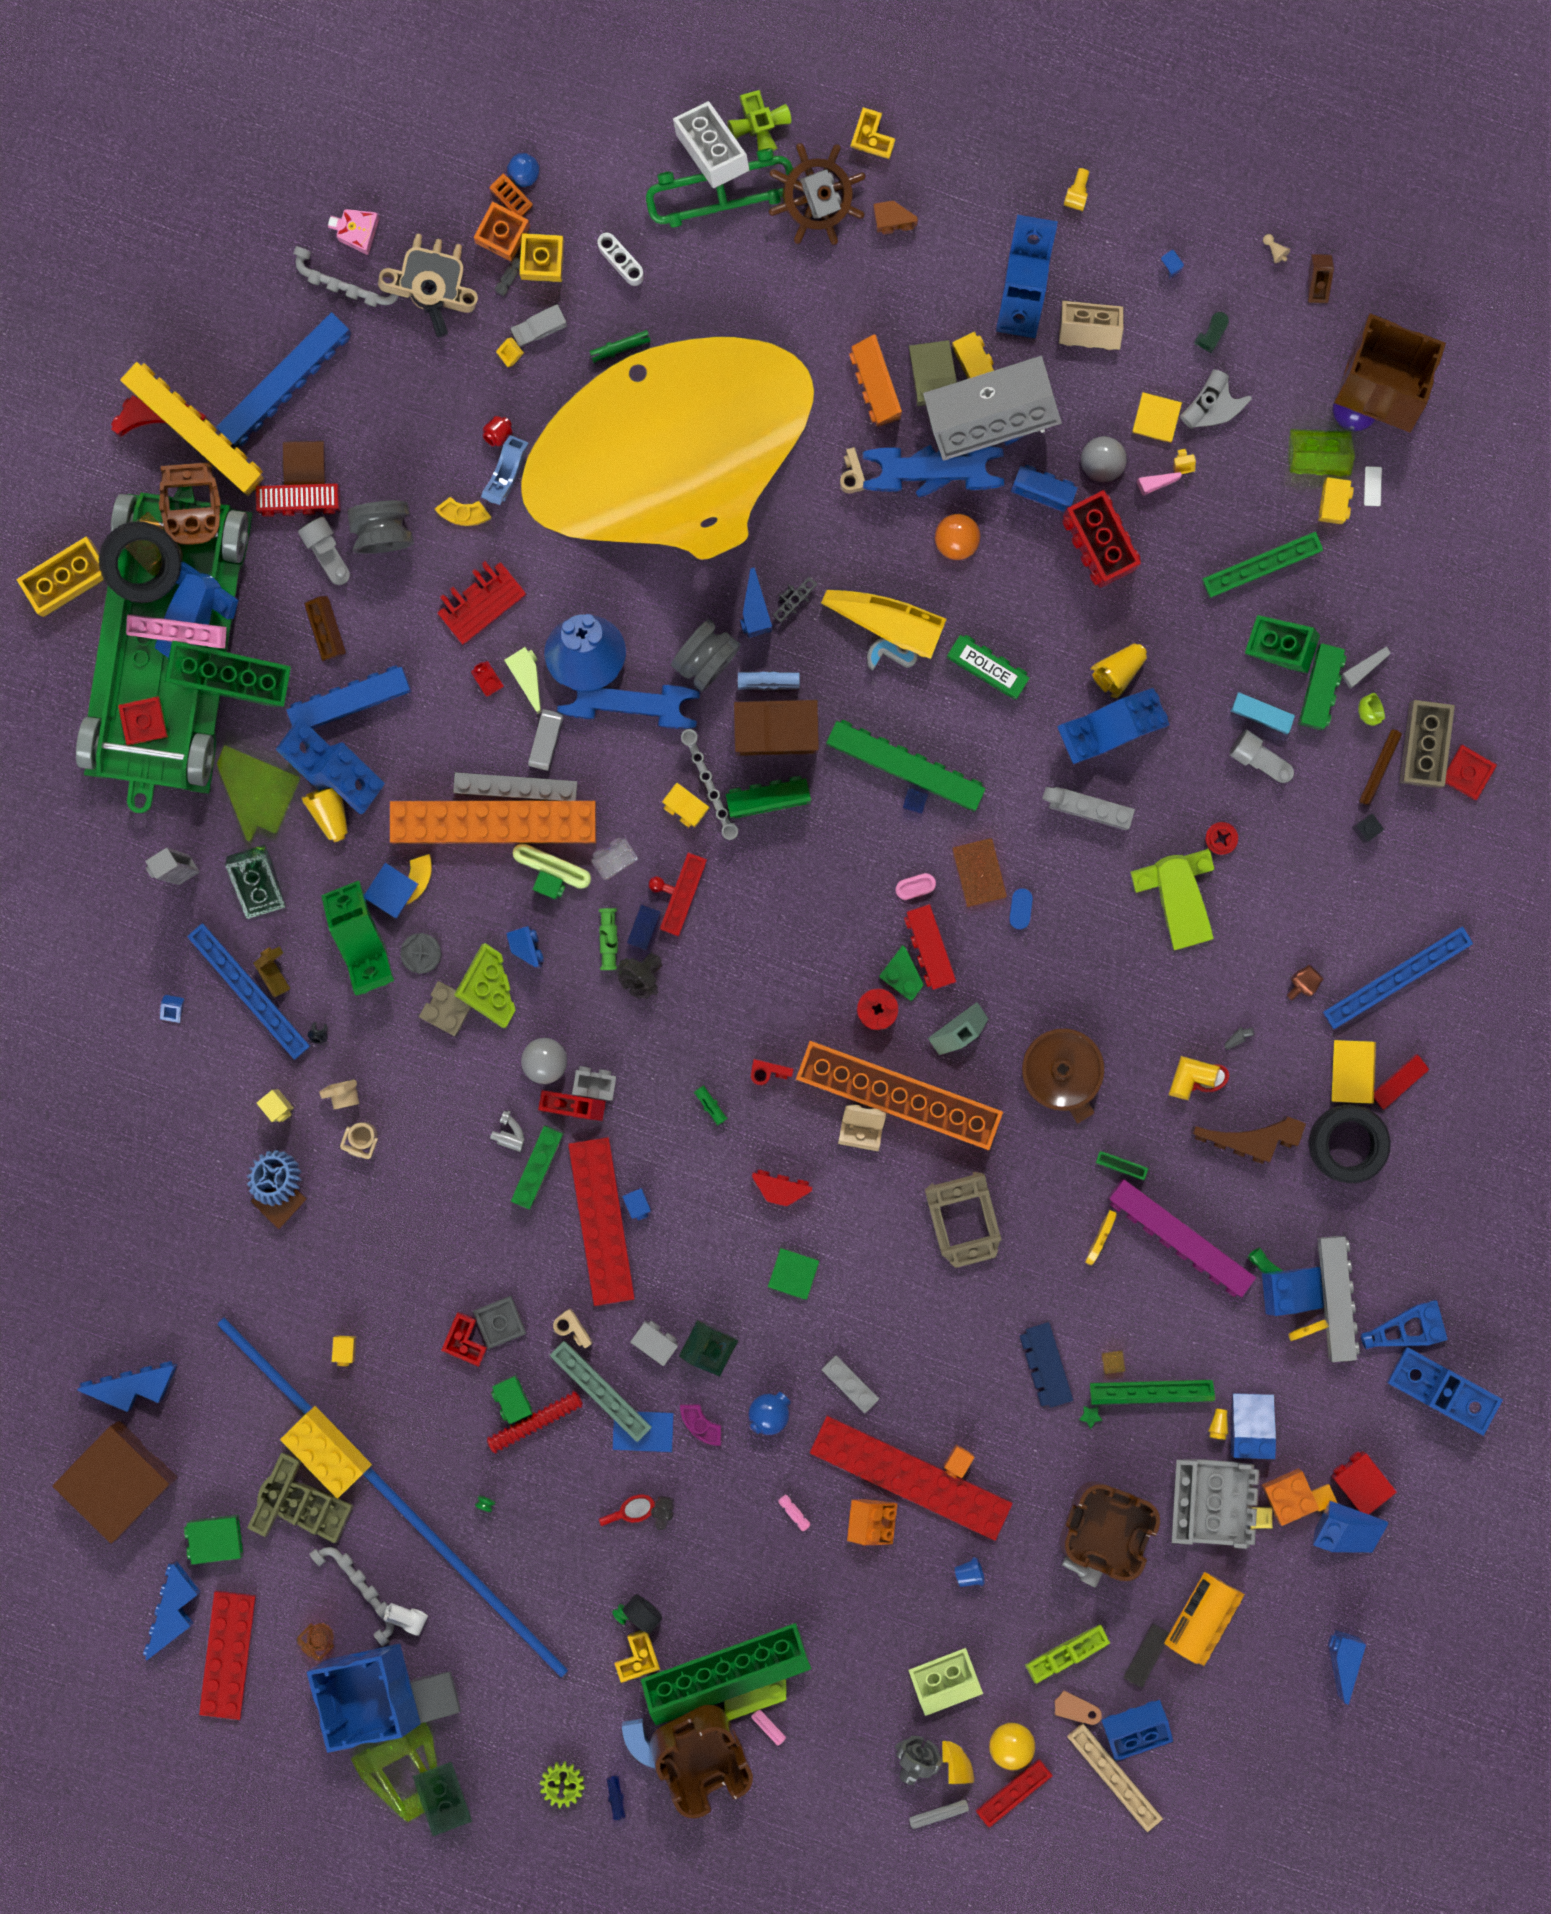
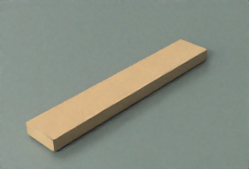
M1083 1723L1067 1735L1069 1740L1147 1832L1163 1820L1161 1815Z

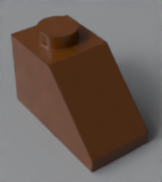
M1311 254L1308 275V302L1310 303L1329 302L1334 272L1332 255Z

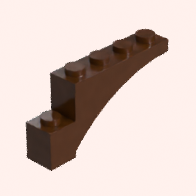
M1284 1116L1283 1120L1251 1131L1218 1132L1193 1126L1191 1134H1194V1139L1204 1143L1207 1140L1215 1142L1213 1146L1225 1150L1226 1147L1234 1149L1233 1154L1245 1157V1154L1253 1156L1252 1161L1264 1164L1265 1161L1271 1162L1278 1140L1281 1141L1280 1145L1292 1148V1145L1298 1146L1307 1123Z

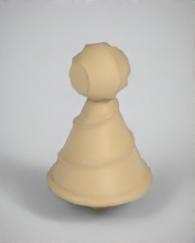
M1271 234L1265 235L1263 242L1270 246L1274 263H1278L1281 260L1285 262L1290 248L1275 243Z

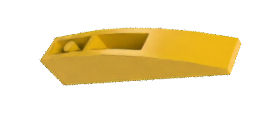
M826 590L821 602L892 644L930 659L946 622V618L908 603L869 593Z

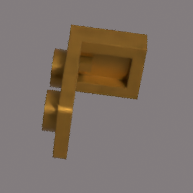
M280 946L273 950L271 947L265 949L260 953L261 957L253 963L273 997H277L290 990L289 985L274 963L283 954Z

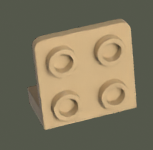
M859 1105L846 1106L838 1144L879 1151L886 1113L879 1109H865Z

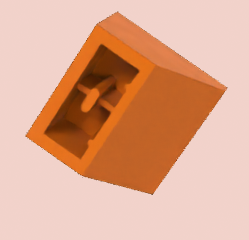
M868 1499L852 1500L847 1541L862 1545L893 1544L897 1503Z

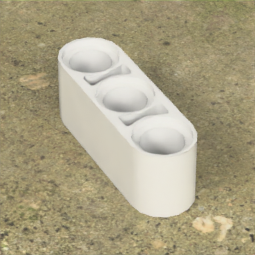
M601 234L598 238V247L601 254L630 285L637 286L641 284L644 279L642 267L612 234ZM609 240L613 244L610 248H604L602 243ZM620 255L626 257L624 263H617L615 259ZM634 270L640 273L635 279L629 277V273Z

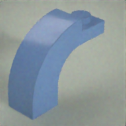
M511 435L508 437L503 445L496 469L484 488L481 498L499 505L502 501L505 502L521 468L528 442Z
M643 1719L622 1722L624 1741L630 1753L642 1764L655 1768L650 1741L645 1734Z

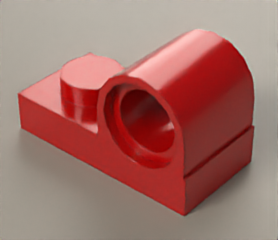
M754 1059L751 1079L755 1084L763 1085L769 1081L771 1072L776 1073L775 1077L787 1080L788 1076L792 1077L794 1069ZM762 1069L766 1072V1079L764 1081H757L754 1074L757 1070Z

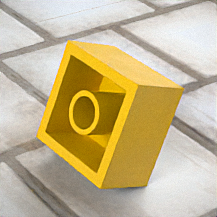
M522 233L521 280L562 282L563 236Z

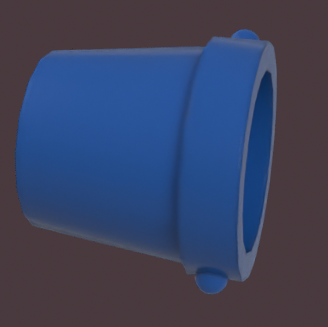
M973 1557L971 1561L955 1567V1574L960 1587L983 1586L985 1584L983 1570L978 1558Z

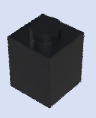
M1373 813L1352 826L1363 843L1369 842L1385 830Z

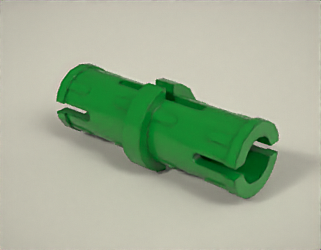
M704 1085L694 1092L704 1106L703 1110L709 1113L717 1126L728 1119L718 1106V1101L713 1099Z

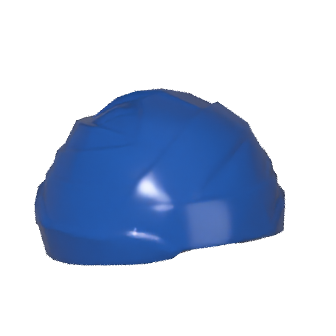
M519 153L513 156L507 165L508 178L519 187L531 186L539 175L538 162L534 157L526 153Z

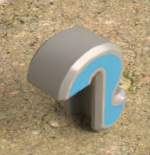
M884 638L877 639L867 654V664L872 671L883 654L906 668L912 667L917 661V653L907 649L902 651L900 647Z

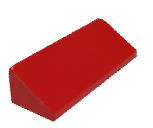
M1418 1054L1412 1056L1374 1090V1100L1383 1110L1429 1070Z

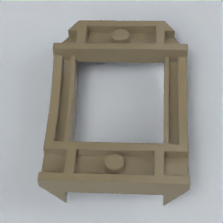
M973 1172V1175L937 1185L930 1184L925 1189L942 1256L949 1260L955 1268L995 1258L1002 1239L985 1174ZM979 1197L989 1236L950 1246L940 1207Z

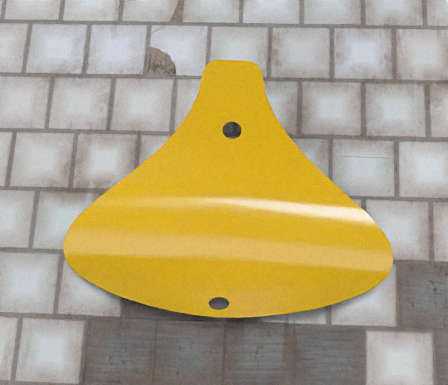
M709 337L678 341L631 355L590 381L547 424L534 444L525 464L521 481L523 503L535 521L548 529L568 537L597 541L661 544L689 551L696 558L702 560L715 557L742 544L748 538L747 523L757 498L803 432L814 398V388L809 371L795 355L772 343L737 337ZM637 364L643 365L647 370L645 379L640 382H635L629 377L631 367ZM710 517L718 519L712 526L701 527V523Z

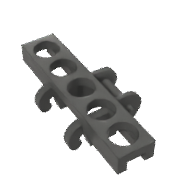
M808 577L796 591L793 589V585L790 586L788 584V589L782 595L778 594L780 596L779 599L785 602L773 616L782 623L791 612L796 615L795 608L803 599L806 602L809 601L806 596L817 586V583ZM809 581L813 583L810 589L805 587ZM805 589L806 593L803 594L800 590ZM792 591L793 594L786 599V596ZM797 596L799 602L796 604L792 603L791 598ZM780 611H783L785 613V615L782 618H779L777 616L780 613Z

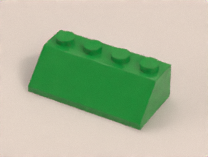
M801 776L789 778V782L784 783L781 780L769 782V786L764 787L761 784L749 786V790L744 791L741 788L730 789V793L726 794L730 818L736 819L811 804L806 778L802 779Z

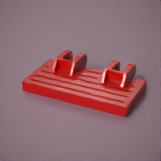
M486 561L482 563L485 571L492 577L487 583L479 571L476 569L472 571L483 588L481 589L475 582L462 592L467 598L466 602L454 587L450 588L452 595L461 603L456 608L451 605L446 596H440L452 613L449 614L444 607L437 613L462 645L466 644L527 595L501 562L494 567L500 574L498 576Z

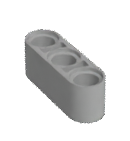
M543 709L528 766L549 771L563 721L562 713Z

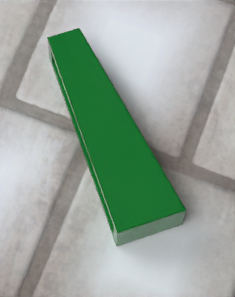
M1102 1151L1099 1152L1096 1163L1142 1180L1146 1179L1149 1168Z

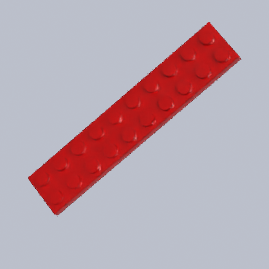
M826 1415L809 1452L818 1458L995 1541L1013 1504L959 1477L955 1479L944 1470Z

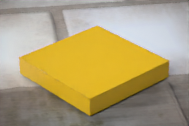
M1142 392L1132 433L1171 443L1182 402Z

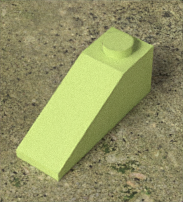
M524 647L505 659V662L539 714L542 711L538 668L535 664V661L538 659L532 650L527 651Z

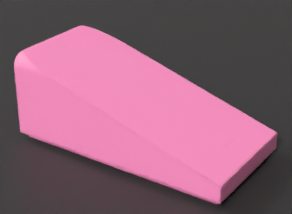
M1179 472L1138 478L1137 484L1142 495H1147L1178 481L1182 474Z

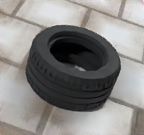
M143 521L124 523L118 526V528L113 529L101 545L98 559L101 575L106 584L117 595L126 600L136 603L156 601L169 593L179 579L182 560L177 544L168 533L154 524ZM148 540L159 548L162 556L158 574L152 580L142 584L126 581L118 569V558L121 551L131 542Z
M1341 1105L1325 1111L1324 1114L1320 1115L1321 1117H1318L1310 1131L1309 1152L1313 1162L1323 1174L1343 1183H1361L1371 1179V1177L1373 1178L1382 1170L1389 1158L1391 1140L1388 1134L1389 1131L1384 1125L1385 1123L1377 1114L1361 1106ZM1347 1121H1355L1362 1125L1368 1132L1371 1142L1370 1151L1365 1160L1351 1167H1344L1337 1163L1331 1156L1328 1146L1329 1137L1334 1128Z

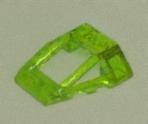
M425 1722L402 1738L388 1740L371 1750L368 1748L351 1758L361 1779L407 1822L444 1802L434 1749V1739ZM421 1745H424L432 1776L415 1751ZM409 1755L428 1787L401 1800L382 1768ZM371 1773H375V1775L377 1776V1778H378L379 1781L381 1782V1784H382V1786L384 1787V1789H383V1788L381 1787V1785L374 1779V1777L371 1775Z

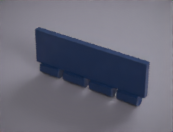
M1046 1322L1025 1329L1026 1333L1019 1335L1023 1349H1032V1351L1025 1353L1029 1369L1038 1368L1037 1371L1031 1372L1035 1389L1044 1388V1390L1037 1392L1040 1405H1049L1052 1408L1073 1401L1050 1323Z

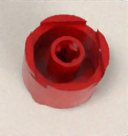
M872 989L864 993L859 999L857 1015L864 1026L873 1030L885 1029L896 1020L898 1003L890 992L884 989ZM881 1004L883 1012L875 1015L872 1006Z

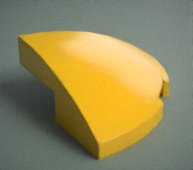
M942 1741L943 1762H948L949 1784L974 1783L973 1768L963 1749L953 1742Z

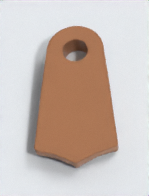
M1065 1690L1055 1699L1056 1716L1090 1725L1097 1724L1101 1720L1102 1714L1097 1706ZM1090 1711H1094L1096 1713V1716L1094 1718H1090L1088 1716V1713Z

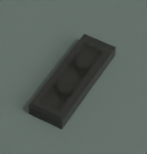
M1152 1623L1123 1678L1142 1688L1165 1646L1164 1642L1170 1632Z

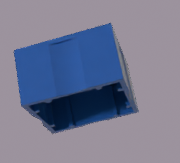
M400 1644L326 1659L307 1671L312 1696L319 1711L320 1727L327 1753L353 1748L363 1743H378L402 1738L421 1724Z

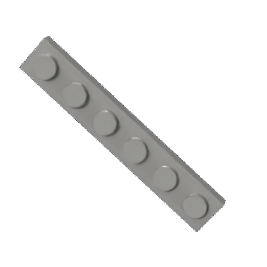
M455 773L453 793L551 801H576L578 782Z

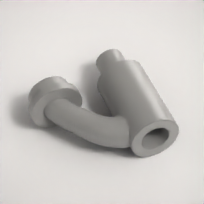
M503 1111L500 1123H503L504 1126L508 1123L513 1129L514 1135L501 1131V1133L492 1131L490 1139L496 1140L498 1145L521 1152L525 1140L523 1131L513 1117L510 1116L511 1111Z

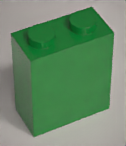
M239 1514L190 1520L187 1526L184 1527L185 1538L189 1541L187 1558L191 1559V1565L240 1559L244 1556Z

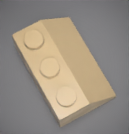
M1062 301L1059 344L1120 350L1123 334V307Z

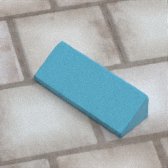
M1239 692L1231 708L1233 713L1284 734H1289L1295 717L1293 714Z

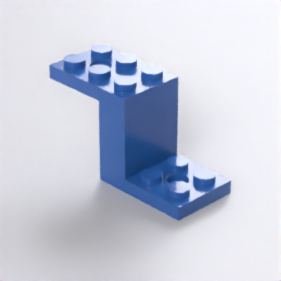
M1017 215L996 332L1036 338L1046 293L1050 257L1058 221ZM1037 235L1039 238L1032 240L1028 236ZM1022 314L1024 318L1018 319L1014 315Z
M1154 688L1124 697L1084 717L1057 726L1073 764L1104 754L1140 736L1165 728L1170 724L1167 714L1163 711L1158 694Z

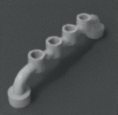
M298 246L295 247L293 254L297 256L296 267L302 275L308 277L307 281L319 286L320 282L327 284L326 289L336 293L341 289L346 291L345 296L357 300L358 296L365 298L364 303L376 307L377 303L380 305L393 304L399 297V295L395 294L383 297L315 270L308 269L304 266V259L309 260L311 252Z
M687 729L682 732L681 740L691 751L692 761L697 765L700 772V780L705 784L708 798L713 802L716 809V817L723 825V837L727 840H733L738 835V828L730 823L728 819V811L722 805L720 793L715 789L712 782V774L707 770L704 756L699 752L696 745L698 739L696 732L692 729ZM701 755L702 759L697 762L694 760V756ZM708 773L710 778L703 780L702 775ZM712 792H716L718 794V797L716 799H712L710 797V794ZM720 811L726 812V816L724 818H720L718 816V813Z
M326 1547L320 1551L314 1549L309 1553L319 1567L326 1562L324 1557L328 1555L334 1557L338 1565L346 1572L365 1599L384 1620V1612L389 1605L385 1601L382 1604L378 1601L376 1597L379 1596V1593L372 1585L369 1588L363 1582L367 1578L360 1569L355 1572L351 1566L354 1562L347 1553L342 1555L337 1549L332 1547ZM385 1620L386 1629L384 1631L379 1629L373 1634L382 1647L390 1642L388 1638L394 1630V1624Z

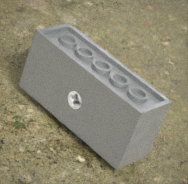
M1042 356L923 393L933 433L943 461L1036 431L1043 433L1046 428L1062 424Z

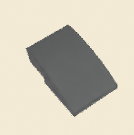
M451 1671L418 1677L410 1681L420 1723L461 1712Z

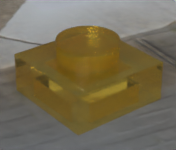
M1122 1350L1101 1353L1105 1374L1125 1371Z

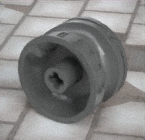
M397 500L371 502L357 505L347 510L350 533H355L359 536L353 547L354 553H385L414 545L413 533L406 527H403L404 518L410 515L408 502Z
M710 618L688 639L670 665L686 678L695 676L694 685L701 692H704L717 679L741 647V644L727 632L720 635L714 634L715 624Z

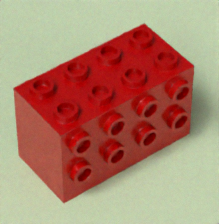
M1104 490L1067 508L1062 520L1066 531L1070 530L1073 536L1071 541L1076 549L1079 548L1082 553L1080 558L1083 565L1089 567L1092 573L1090 578L1093 584L1098 585L1099 589L1136 571L1141 564L1140 555L1137 550H1134L1131 544L1132 540L1128 532H1125L1119 514L1115 513L1112 507V500L1109 495H1106Z

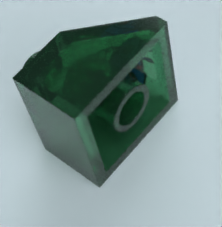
M697 1320L679 1357L694 1367L720 1377L739 1340L709 1324Z

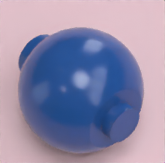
M778 1392L777 1395L763 1394L758 1396L749 1407L748 1417L751 1429L757 1434L762 1433L764 1435H774L782 1431L789 1420L788 1406L791 1404L790 1400L781 1392Z

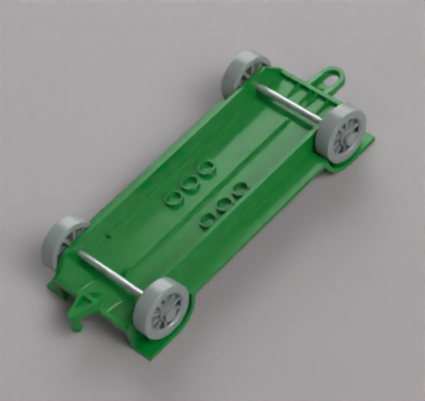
M193 486L179 487L174 497H169L170 511L211 507L209 502L195 500ZM142 492L140 496L119 494L113 507L111 531L124 523L127 524V522L132 521L148 522L165 531L161 511L159 510L160 495ZM220 504L219 528L213 539L201 544L182 545L176 543L181 555V562H185L199 573L212 576L223 590L235 597L239 570L244 564L253 513L234 510L229 505ZM137 540L129 543L121 551L118 558V569L121 576L126 581L138 584L152 580L158 574L161 567L162 556L159 548L148 540ZM177 583L165 596L148 603L131 602L117 595L109 586L107 587L88 717L83 719L77 737L76 763L79 768H85L84 775L129 781L127 805L130 810L140 814L147 812L151 808L155 785L210 794L216 754L215 726L220 695L165 682L169 658L155 649L157 639L126 635L127 614L164 619L168 607L180 586ZM212 609L209 625L226 627L225 648L199 646L227 652L232 619H226ZM159 696L168 737L127 746L118 705ZM138 793H143L146 796V802L142 808L135 806V796Z

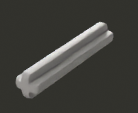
M962 1800L910 1817L909 1822L911 1828L916 1829L968 1812L969 1807L967 1801Z

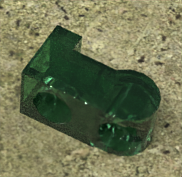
M1223 312L1215 313L1209 321V329L1204 335L1200 332L1194 344L1212 353L1228 326V316Z

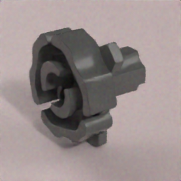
M911 1736L895 1746L897 1750L896 1756L901 1759L899 1764L903 1767L899 1778L908 1785H914L919 1777L930 1778L932 1774L936 1775L942 1764L939 1749L932 1741L927 1740L923 1748H920L924 1741V1738L921 1736Z

